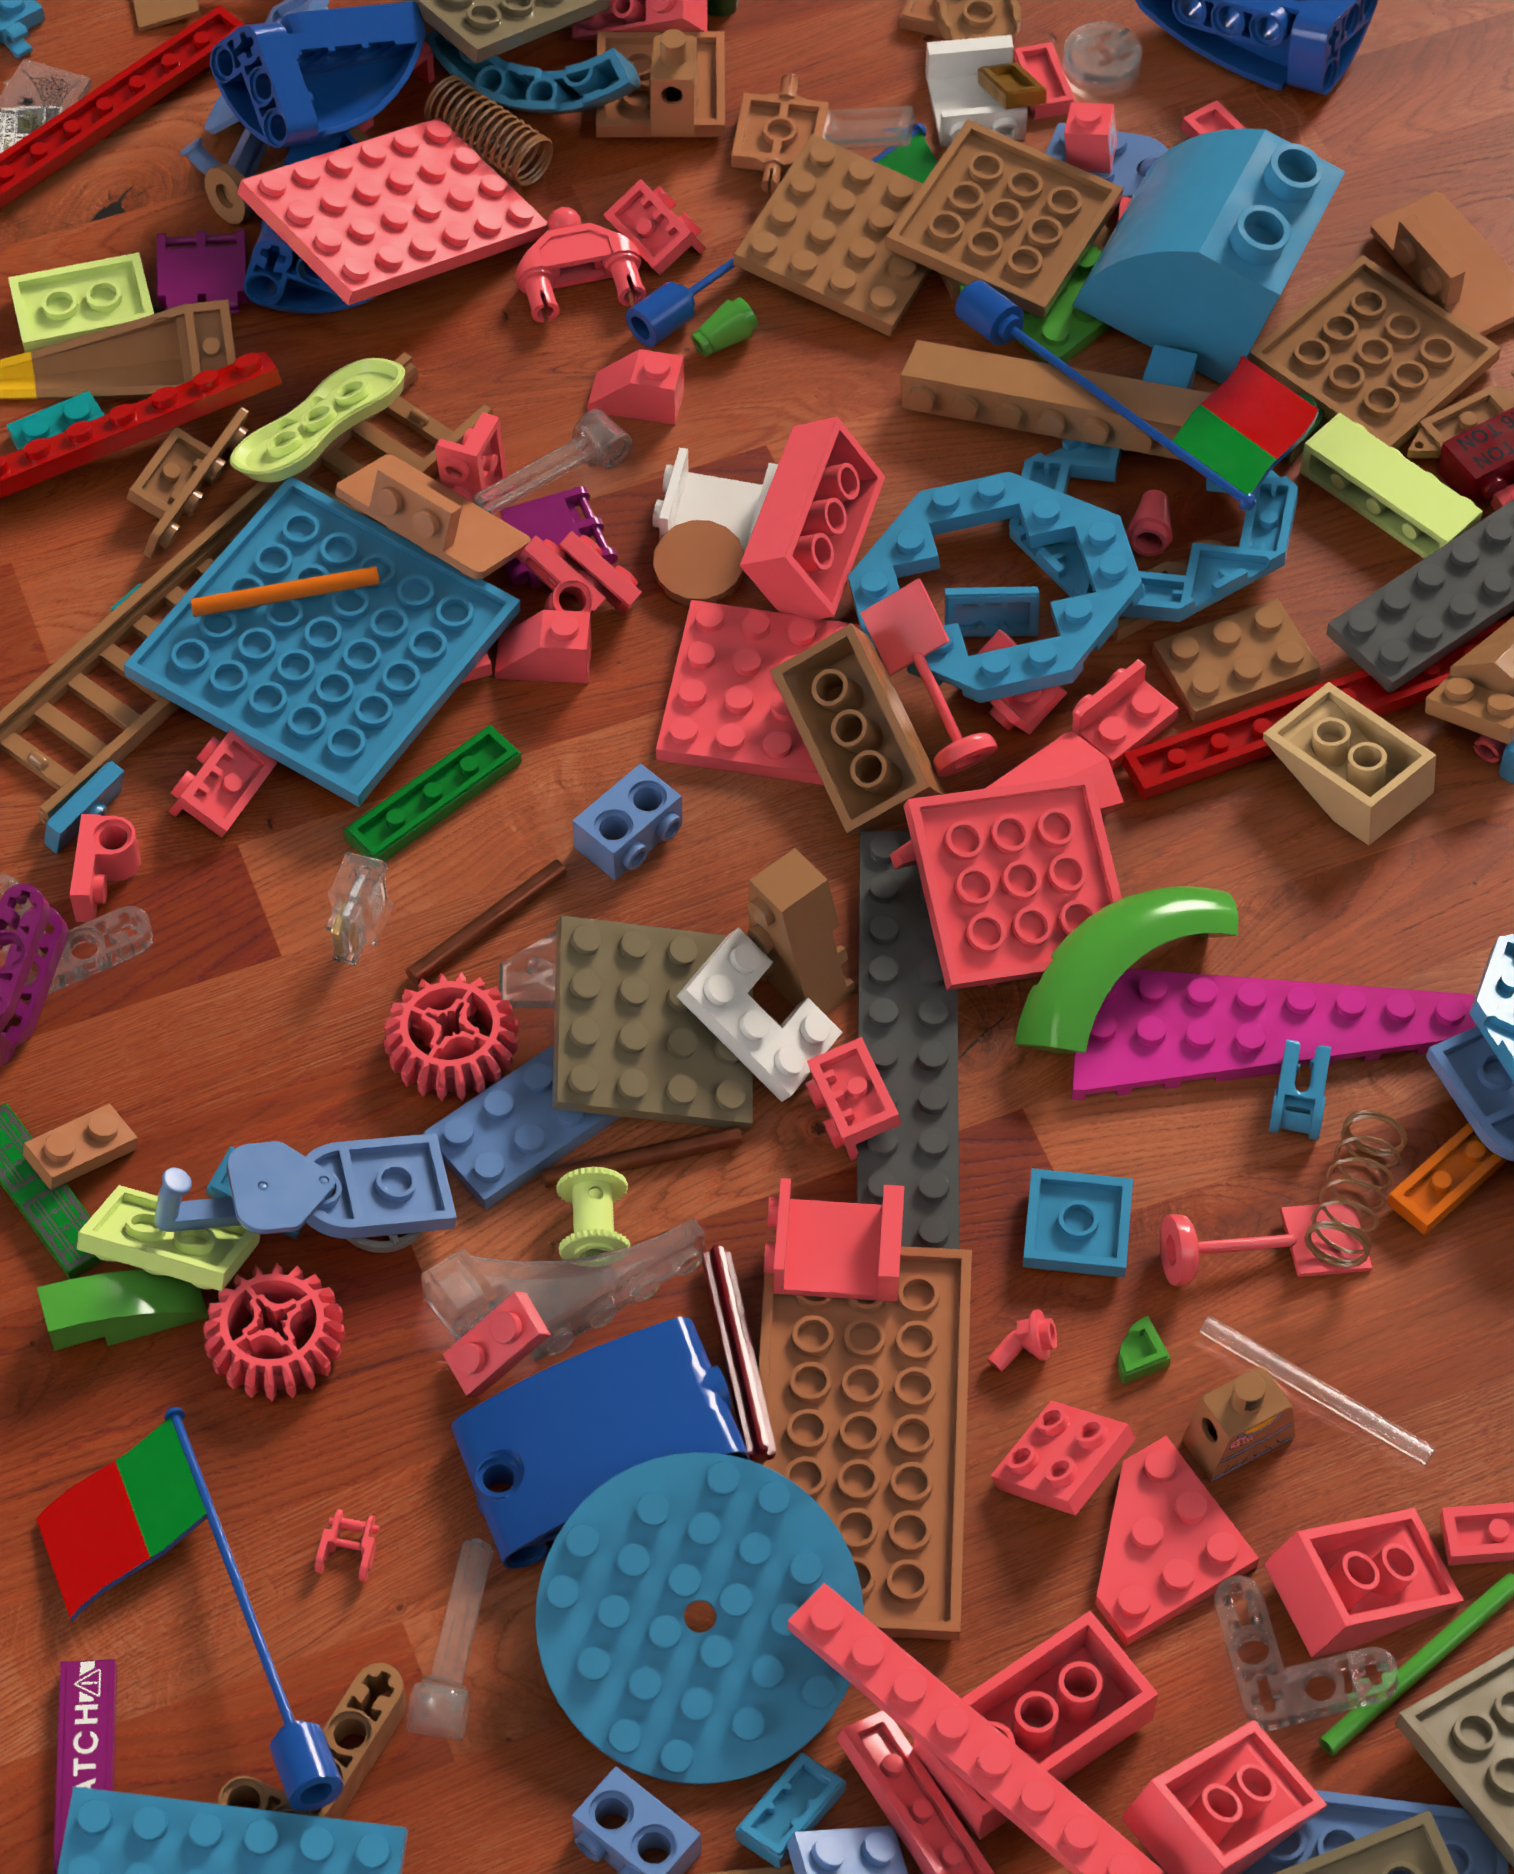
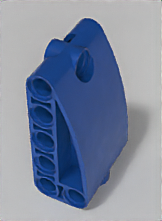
M688 1317L670 1319L641 1329L553 1365L470 1409L456 1418L451 1426L476 1493L477 1506L485 1516L504 1567L508 1569H519L546 1560L557 1535L577 1507L598 1487L635 1465L659 1457L692 1452L719 1453L750 1460L748 1451L731 1413L732 1402L724 1376L718 1366H711L694 1323ZM495 1483H505L511 1486L510 1489L501 1493L488 1490L489 1486Z

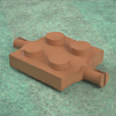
M789 74L782 76L779 93L767 95L743 94L731 154V167L764 171L761 189L767 193L769 192L770 181L771 193L775 192L780 182L781 173H787L810 136L814 134L824 139L829 102L808 100L796 95L799 78L794 74L791 76L790 86Z

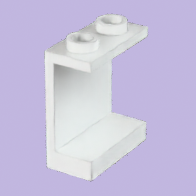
M1011 35L927 42L925 74L940 147H949L967 119L1011 139L1025 140L1027 107L1005 109L978 84V69L980 67L1013 63L1014 46Z
M679 448L675 464H668L665 469L663 492H666L664 500L657 499L653 513V527L659 528L661 539L662 535L675 525L691 520H710L727 527L737 536L745 553L778 464H768L764 482L761 485L690 473L688 469V449Z

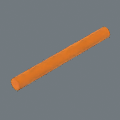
M373 566L192 598L190 603L194 618L380 585L377 567Z

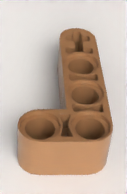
M373 1663L364 1667L357 1674L324 1726V1735L343 1782L342 1793L332 1803L313 1811H297L290 1806L285 1790L281 1792L251 1776H237L229 1780L221 1788L218 1804L237 1806L244 1801H253L259 1804L258 1809L340 1819L406 1712L405 1690L399 1671L385 1663ZM385 1691L390 1692V1697L383 1695ZM371 1695L378 1697L373 1705ZM357 1734L365 1738V1741L355 1749L347 1750L338 1745L348 1735Z

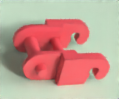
M338 1509L335 1517L329 1518L328 1525H332V1528H324L315 1561V1573L323 1574L324 1561L328 1560L329 1553L335 1552L336 1547L361 1551L362 1560L359 1570V1581L367 1582L369 1576L368 1569L372 1568L377 1549L375 1538L372 1536L373 1533H379L380 1526L375 1525V1515H370L367 1522L343 1518V1510ZM341 1529L363 1533L361 1543L339 1539Z

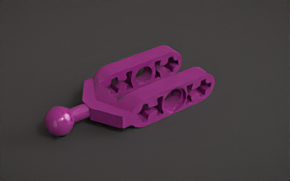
M20 883L10 887L5 891L0 900V949L11 944L4 966L0 967V1067L12 1059L15 1048L26 1042L33 1034L68 937V927L65 920L54 908L49 906L42 893L30 884ZM30 898V902L35 907L27 910L20 919L19 914L14 908L16 904L24 905L27 899ZM47 922L54 928L52 934H43ZM7 926H10L12 929L16 930V932L5 929ZM38 948L46 954L45 958H41L36 954ZM32 964L37 965L39 971L36 980L32 984L25 986ZM20 998L23 1000H30L29 1004L26 1005L24 1002L20 1001ZM15 1013L21 1020L19 1027L10 1026L6 1033L5 1026Z

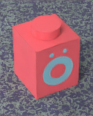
M1071 102L1064 131L1068 164L1087 172L1111 173L1117 146L1114 104Z

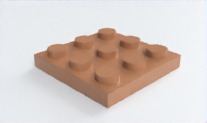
M665 31L597 32V56L614 47L635 66L641 86L618 100L596 108V137H671L651 136L650 75L653 39L657 35H662ZM682 31L686 36L696 37L698 46V89L694 137H725L724 31ZM668 87L667 101H679L681 99V90L676 87Z

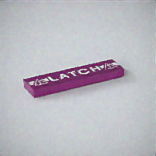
M115 1659L60 1662L54 1874H57L73 1786L114 1791L117 1663Z

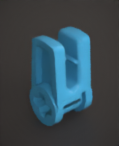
M1286 1039L1278 1088H1275L1268 1132L1278 1134L1279 1129L1308 1134V1139L1318 1141L1326 1100L1324 1091L1331 1047L1317 1046L1314 1057L1310 1060L1309 1069L1311 1070L1309 1088L1305 1092H1300L1296 1090L1295 1078L1299 1074L1301 1067L1298 1063L1301 1046L1298 1041Z

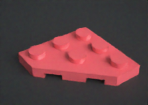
M1167 1436L1162 1437L1123 1460L1095 1601L1096 1607L1123 1644L1128 1646L1257 1568L1259 1557Z

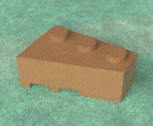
M794 848L749 880L748 937L773 961L771 966L761 976V981L765 982L768 980L794 1007L806 998H809L827 1015L855 995L857 991L854 981L847 979L843 975L841 964L848 960V956L843 946L839 945L836 948L832 931L840 925L828 880Z

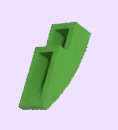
M144 1269L102 1273L37 1287L54 1351L105 1337L107 1346L208 1318L200 1288L194 1286L191 1282L170 1276L147 1273Z

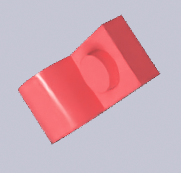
M81 814L70 888V899L76 922H95L98 903L105 904L107 881L126 880L139 870L141 856L135 828L130 821L123 817Z

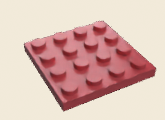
M691 600L656 746V760L824 785L770 670L853 623L826 619L814 620L792 614ZM853 624L861 630L860 624Z
M1092 774L908 799L903 805L946 991L1042 977L1053 960L1051 954L1076 927L1105 906L1122 899Z

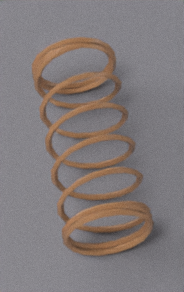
M1356 1111L1346 1117L1341 1131L1342 1142L1336 1146L1333 1153L1335 1163L1329 1166L1326 1173L1327 1184L1322 1187L1319 1194L1320 1206L1314 1209L1311 1217L1312 1225L1308 1227L1304 1237L1306 1246L1314 1256L1334 1266L1353 1267L1367 1261L1372 1242L1365 1232L1377 1229L1380 1224L1378 1216L1373 1211L1385 1207L1387 1200L1381 1190L1392 1186L1394 1182L1393 1175L1387 1168L1399 1165L1401 1161L1400 1152L1404 1150L1407 1144V1133L1402 1125L1391 1116L1379 1111ZM1377 1119L1396 1129L1400 1134L1402 1142L1394 1148L1390 1143L1371 1136L1354 1137L1350 1132L1349 1126L1358 1120ZM1360 1140L1378 1142L1390 1149L1375 1148L1364 1144ZM1348 1142L1360 1151L1370 1155L1382 1157L1396 1155V1160L1392 1164L1382 1165L1374 1160L1360 1157L1351 1150ZM1345 1146L1354 1157L1339 1160L1338 1154L1341 1147ZM1348 1161H1360L1368 1166L1383 1169L1388 1174L1389 1181L1385 1185L1374 1186L1366 1181L1352 1178L1343 1170L1340 1164ZM1338 1167L1340 1172L1348 1179L1332 1181L1331 1175L1334 1168ZM1338 1183H1355L1361 1187L1375 1190L1381 1196L1382 1202L1376 1207H1366L1360 1203L1345 1199L1335 1190L1333 1185ZM1330 1188L1340 1200L1324 1203L1326 1190ZM1347 1204L1353 1208L1368 1212L1374 1218L1375 1223L1370 1228H1357L1337 1220L1329 1213L1326 1206ZM1323 1209L1332 1221L1317 1222L1316 1218L1319 1211ZM1319 1229H1333L1349 1234L1360 1242L1363 1249L1351 1250L1340 1247L1323 1236ZM1316 1231L1324 1242L1339 1251L1349 1254H1364L1356 1259H1343L1331 1256L1314 1245L1311 1233Z

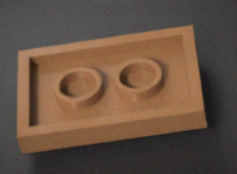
M1278 598L1155 641L1152 647L1153 657L1193 723L1318 679L1321 670L1320 664Z

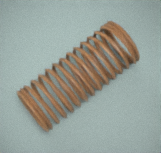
M452 75L446 77L433 88L424 108L426 121L432 120L431 110L437 95L449 83L457 81L440 98L436 107L435 119H438L439 109L446 96L456 86L460 85V90L451 97L442 116V122L448 124L453 131L456 130V136L462 135L463 142L469 140L467 144L475 152L477 151V154L488 165L493 166L495 170L500 171L509 180H513L518 186L525 187L533 184L547 170L553 155V143L545 135L539 134L537 130L532 129L523 120H519L516 115H511L508 110H504L502 106L497 105L488 96H484L481 91H476L473 86H469L459 76ZM474 95V99L468 103L470 96ZM458 96L453 108L448 112L450 105ZM481 99V104L475 108L476 102ZM488 104V109L482 113L484 105ZM495 109V114L489 118L491 110ZM502 114V118L495 124L497 116ZM459 117L457 125L452 128L453 122ZM509 119V123L502 129L504 121ZM466 122L464 130L459 132L460 126ZM513 124H516V128L511 133H509L511 126ZM473 127L471 134L466 137L467 131ZM523 128V133L516 138L518 130ZM480 131L478 139L473 142L474 136ZM530 133V138L523 143L525 135ZM487 136L485 144L480 147L481 141ZM494 141L492 149L487 151L488 145ZM544 141L541 156L530 171L518 177V173L525 169L535 157L540 142ZM502 144L499 153L494 156L495 150ZM535 145L530 158L519 168L524 156ZM509 149L506 158L501 161L502 155ZM516 154L513 163L508 166L509 160ZM535 171V173H534L532 176H530L528 179H526V180H524V181H520L521 179L526 178L527 176H529L530 174H532V173Z

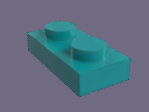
M86 391L7 424V429L17 450H21L32 440L39 438L48 439L65 432L74 423L80 421L90 422L104 416V413L90 391Z

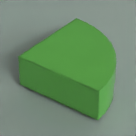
M1148 1316L1131 1326L1121 1344L1118 1356V1373L1123 1385L1170 1366L1171 1357Z

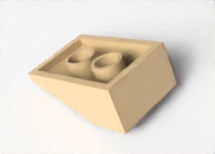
M1330 682L1326 683L1263 733V740L1329 817L1368 846L1434 793L1436 754Z

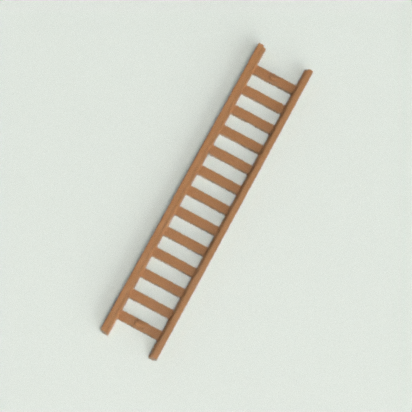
M405 352L395 360L405 369L403 391L418 379L417 368L411 364L413 359ZM400 396L383 410L435 445L439 439L461 445L465 432L469 428H474L482 412L493 415L492 409L483 404L455 431H452ZM377 413L338 436L308 468L292 477L362 514L308 478L321 465H324L343 479L362 469L364 466L339 450L352 437L381 456H396L431 478L439 471L435 449L423 459L370 424L369 422L379 414ZM285 480L279 482H257L0 711V752L3 750L58 790L40 806L38 818L41 823L46 825L47 821L107 762L113 761L115 764H119L180 708L177 704L125 676L124 663L131 656L118 646L133 633L146 640L159 625L151 617L165 604L172 609L187 593L183 588L196 576L201 577L214 560L219 557ZM365 513L362 514V515H364V516L370 518L371 520H373V521H375V522H377V523H379V524H382V523L378 522L377 520L373 519L372 517H370L369 515H367V514H365ZM102 662L151 696L156 702L140 715L90 680L86 675ZM69 691L90 707L104 714L111 722L124 731L107 745L52 705ZM36 720L91 761L74 775L22 738L20 734Z

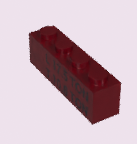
M1514 407L1442 444L1437 473L1456 493L1467 497L1475 505L1485 499L1488 501L1492 500L1495 493L1514 484Z

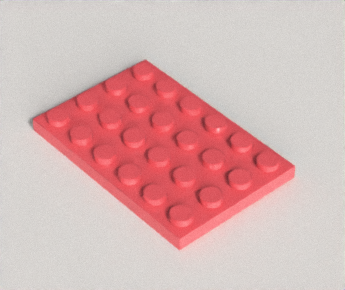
M440 117L242 179L237 192L347 305L539 240L548 230L547 221L495 172L466 142H463L462 138L456 136L451 127L442 122Z

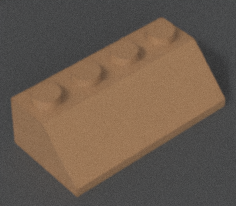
M853 624L847 625L770 670L847 834L853 835L860 833V831H869L906 822L903 805L908 799L945 794L870 636Z

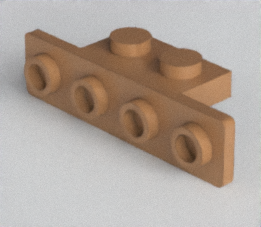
M243 407L238 410L212 448L180 428L175 427L129 489L126 499L160 519L149 536L143 552L145 556L151 559L160 546L166 550L170 547L180 531L181 526L176 524L183 514L191 517L204 496L200 492L205 482L213 485L217 481L227 463L222 458L228 450L233 452L236 446L249 433V430L243 427L249 414L248 410Z

